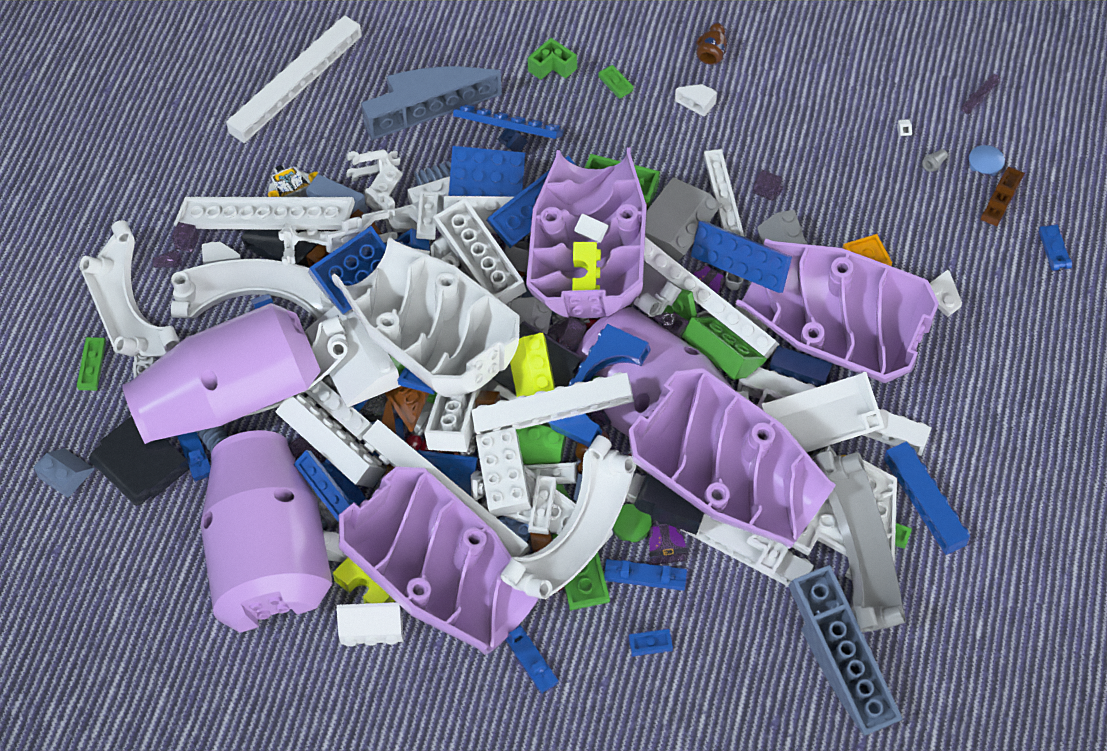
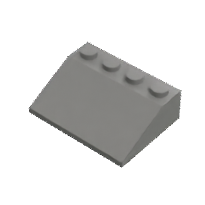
M673 177L647 210L645 237L678 262L693 244L699 221L709 222L722 204L709 193Z

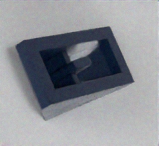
M505 128L497 139L513 152H520L528 142L518 132Z

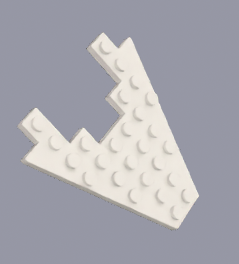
M863 460L895 564L897 478ZM828 498L792 546L807 556L817 540L847 556L844 541ZM753 534L746 543L763 552L754 568L773 578L789 548L781 543ZM849 566L845 574V577L852 580L851 570ZM852 605L851 610L857 621L854 605Z

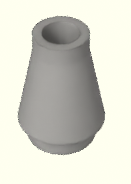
M940 149L925 156L922 162L925 170L929 172L936 171L948 157L947 152L944 149Z

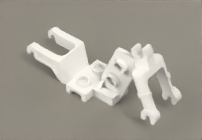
M383 149L373 152L367 151V153L363 154L355 151L349 152L347 160L353 159V165L377 159L376 165L347 170L346 176H352L353 182L357 181L360 176H371V174L379 173L372 185L365 190L366 204L375 212L395 209V201L390 197V194L402 177V172L395 167L400 165V158H397L398 152L392 151L387 154ZM411 204L395 209V216L389 215V218L383 219L386 222V228H392L395 232H407L411 228L417 230L418 208Z
M385 209L363 214L362 219L355 217L341 220L342 230L333 232L308 229L307 231L297 233L296 230L292 229L290 223H285L279 232V239L284 240L285 246L282 264L285 266L288 263L295 264L294 248L298 241L326 245L327 252L332 253L367 229L374 221L389 218V215L395 216V209ZM397 232L378 235L383 242H387V239L390 237L393 239L398 238Z

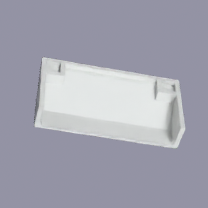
M334 306L306 329L310 340L314 343L319 323L337 315L340 316L345 327L346 340L349 347L346 355L329 372V375L347 408L400 387L397 381L399 378L398 370L389 354L370 338L353 309L342 315ZM341 344L334 345V349L337 352L344 351V347Z
M866 372L757 405V407L783 424L805 452L885 428Z

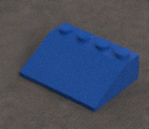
M370 226L311 266L308 274L343 315L351 310L352 307L341 289L334 284L332 275L336 274L344 286H351L363 281L379 265L387 246L373 227Z

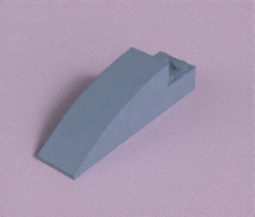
M463 66L432 67L405 71L386 76L389 93L362 102L361 107L364 126L371 140L452 113L454 109L465 104L474 105L502 95L501 72L495 69Z
M825 566L793 579L788 587L806 623L801 630L828 682L863 736L903 720L831 566Z

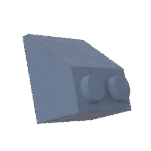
M65 448L46 453L33 467L39 479L67 498L94 471L92 466Z

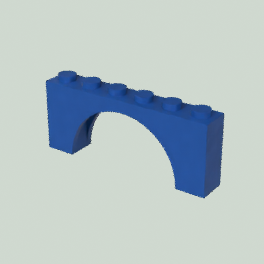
M607 324L599 332L597 342L590 347L588 357L585 362L583 361L580 364L578 374L575 378L571 379L569 386H573L577 382H589L600 370L613 364L632 363L642 366L651 351L649 343ZM585 413L548 422L552 430L587 447H590L594 439L603 433L600 426L594 423Z

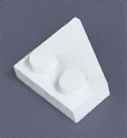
M946 270L929 283L939 302L938 309L947 317L961 307L962 301L950 271Z

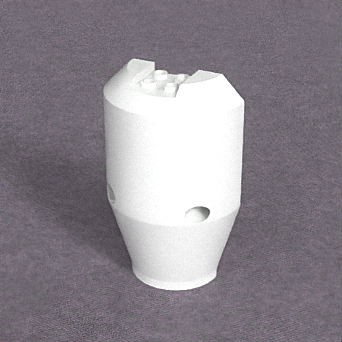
M391 237L387 239L386 251L381 262L363 281L351 286H344L336 274L332 275L334 284L341 289L370 338L441 396L454 397L476 391L489 382L499 371L505 370L516 352L519 342L520 319L517 313L457 267L396 242Z

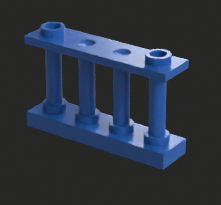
M306 450L294 463V466L337 521H339V515L350 505L355 503L359 507L367 499L358 486L328 459L320 463L311 451Z

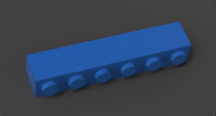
M906 441L886 450L884 461L897 478L900 486L945 555L967 546L970 538L968 529L960 523L957 512L951 509L947 497L941 494L937 482L929 476L925 464L920 462L915 449L910 447Z

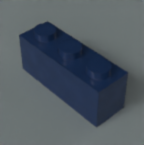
M777 346L769 371H775L780 375L792 377L797 381L820 387L827 384L832 363Z

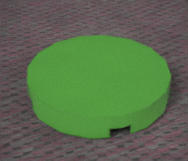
M626 504L622 506L612 529L620 540L638 542L649 534L651 516L636 509L634 504Z

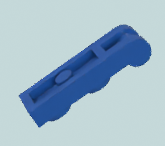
M1058 224L1040 227L1039 234L1051 270L1056 271L1059 268L1071 269L1072 260L1068 256Z

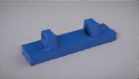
M197 432L177 435L194 481L209 477L211 467Z
M607 559L604 578L605 581L685 591L687 569Z
M519 625L515 630L509 632L505 642L539 692L542 694L559 683L558 679L522 626ZM522 636V639L514 643L515 639Z

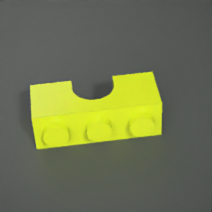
M574 242V267L584 268L588 273L582 278H573L572 291L600 290V285H597V279H600L601 269L597 267V261H601V249H597V242Z
M349 557L333 572L335 582L349 593L358 586L369 588L368 592L363 596L364 604L393 603L395 601Z

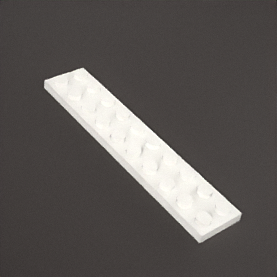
M185 197L174 225L176 229L282 230L285 223H290L293 230H342L341 220L350 218L355 201L353 197Z

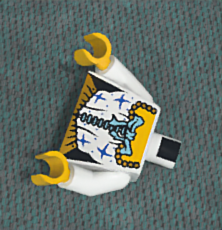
M279 165L274 169L276 174L271 177L272 183L269 185L268 197H307L306 189L318 172L308 174L298 171L295 167L285 169L283 165Z

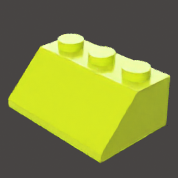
M539 333L520 338L516 352L510 361L517 397L531 396L539 391L548 392L554 390L555 383L544 334Z

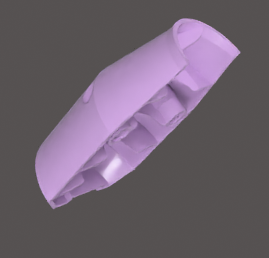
M627 147V154L620 163L605 169L578 167L567 161L560 150H556L555 160L533 208L526 285L535 298L561 316L567 318L570 316L578 318L608 317L634 302L642 291L647 208L631 157V147ZM581 214L609 225L601 243L597 242V249H601V261H597V267L601 269L600 279H597V285H600V290L572 291L573 278H582L588 273L584 268L574 267V242H596L582 237L574 231Z
M765 239V246L792 256L783 293H777L752 282L742 300L737 299L736 305L747 310L799 351L859 374L866 372L868 377L877 381L887 383L913 370L918 354L916 352L918 343L921 342L924 333H929L939 305L928 280L843 248L777 242Z
M270 303L186 337L133 380L123 384L122 387L132 417L146 444L153 440L218 427L306 391L321 370L297 313Z
M632 307L621 309L608 317H600L582 339L575 340L571 347L572 351L584 357L583 361L585 362L590 347L595 345L599 332L607 324L649 343L651 351L642 366L632 363H618L605 367L594 375L606 378L619 372L628 374L634 402L593 411V413L628 437L629 429L639 416L642 415L645 418L651 409L654 410L656 408V403L664 385L675 371L703 368L732 388L707 356Z
M703 368L675 371L664 385L656 403V408L654 410L651 409L645 418L640 415L628 431L633 462L710 518L781 543L791 549L836 484L826 477L783 424Z
M259 430L238 433L222 440L211 452L212 464L201 519V531L214 616L218 621L241 633L259 627L258 619H267L270 615L276 613H286L292 609L298 615L317 609L332 585V578L318 501L308 482L294 466L296 459L288 446L287 439L275 432Z
M395 467L382 478L380 487L373 493L369 501L367 499L364 500L359 507L353 503L339 515V549L411 616L479 649L484 655L497 648L508 637L509 632L515 630L539 600V598L526 595L524 591L515 590L501 579L500 575L512 557L495 531L425 468Z

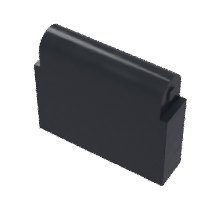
M248 229L241 236L245 248L267 260L282 261L285 246L284 240L279 239V232L281 230ZM296 230L297 233L307 231V230ZM318 230V231H321V232H324V231L333 232L334 230ZM298 241L294 248L295 264L309 268L306 256L319 244Z
M523 321L519 326V339L543 333L546 338L555 388L560 386L568 387L571 379L576 377L575 373L584 357L526 321ZM509 363L505 370L499 371L492 379L516 394L511 365Z
M132 416L100 441L101 445L89 456V461L135 506L141 505L150 497L154 499L190 469L187 459L165 438L153 440L145 444Z
M646 473L634 503L636 509L651 515L653 520L697 535L705 513L651 474Z

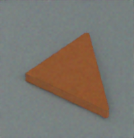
M404 386L385 392L384 394L391 401L394 409L409 431L412 432L429 393Z

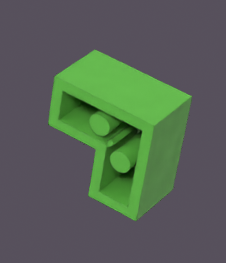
M553 38L547 40L528 57V71L540 80L552 70L566 79L577 69V55Z

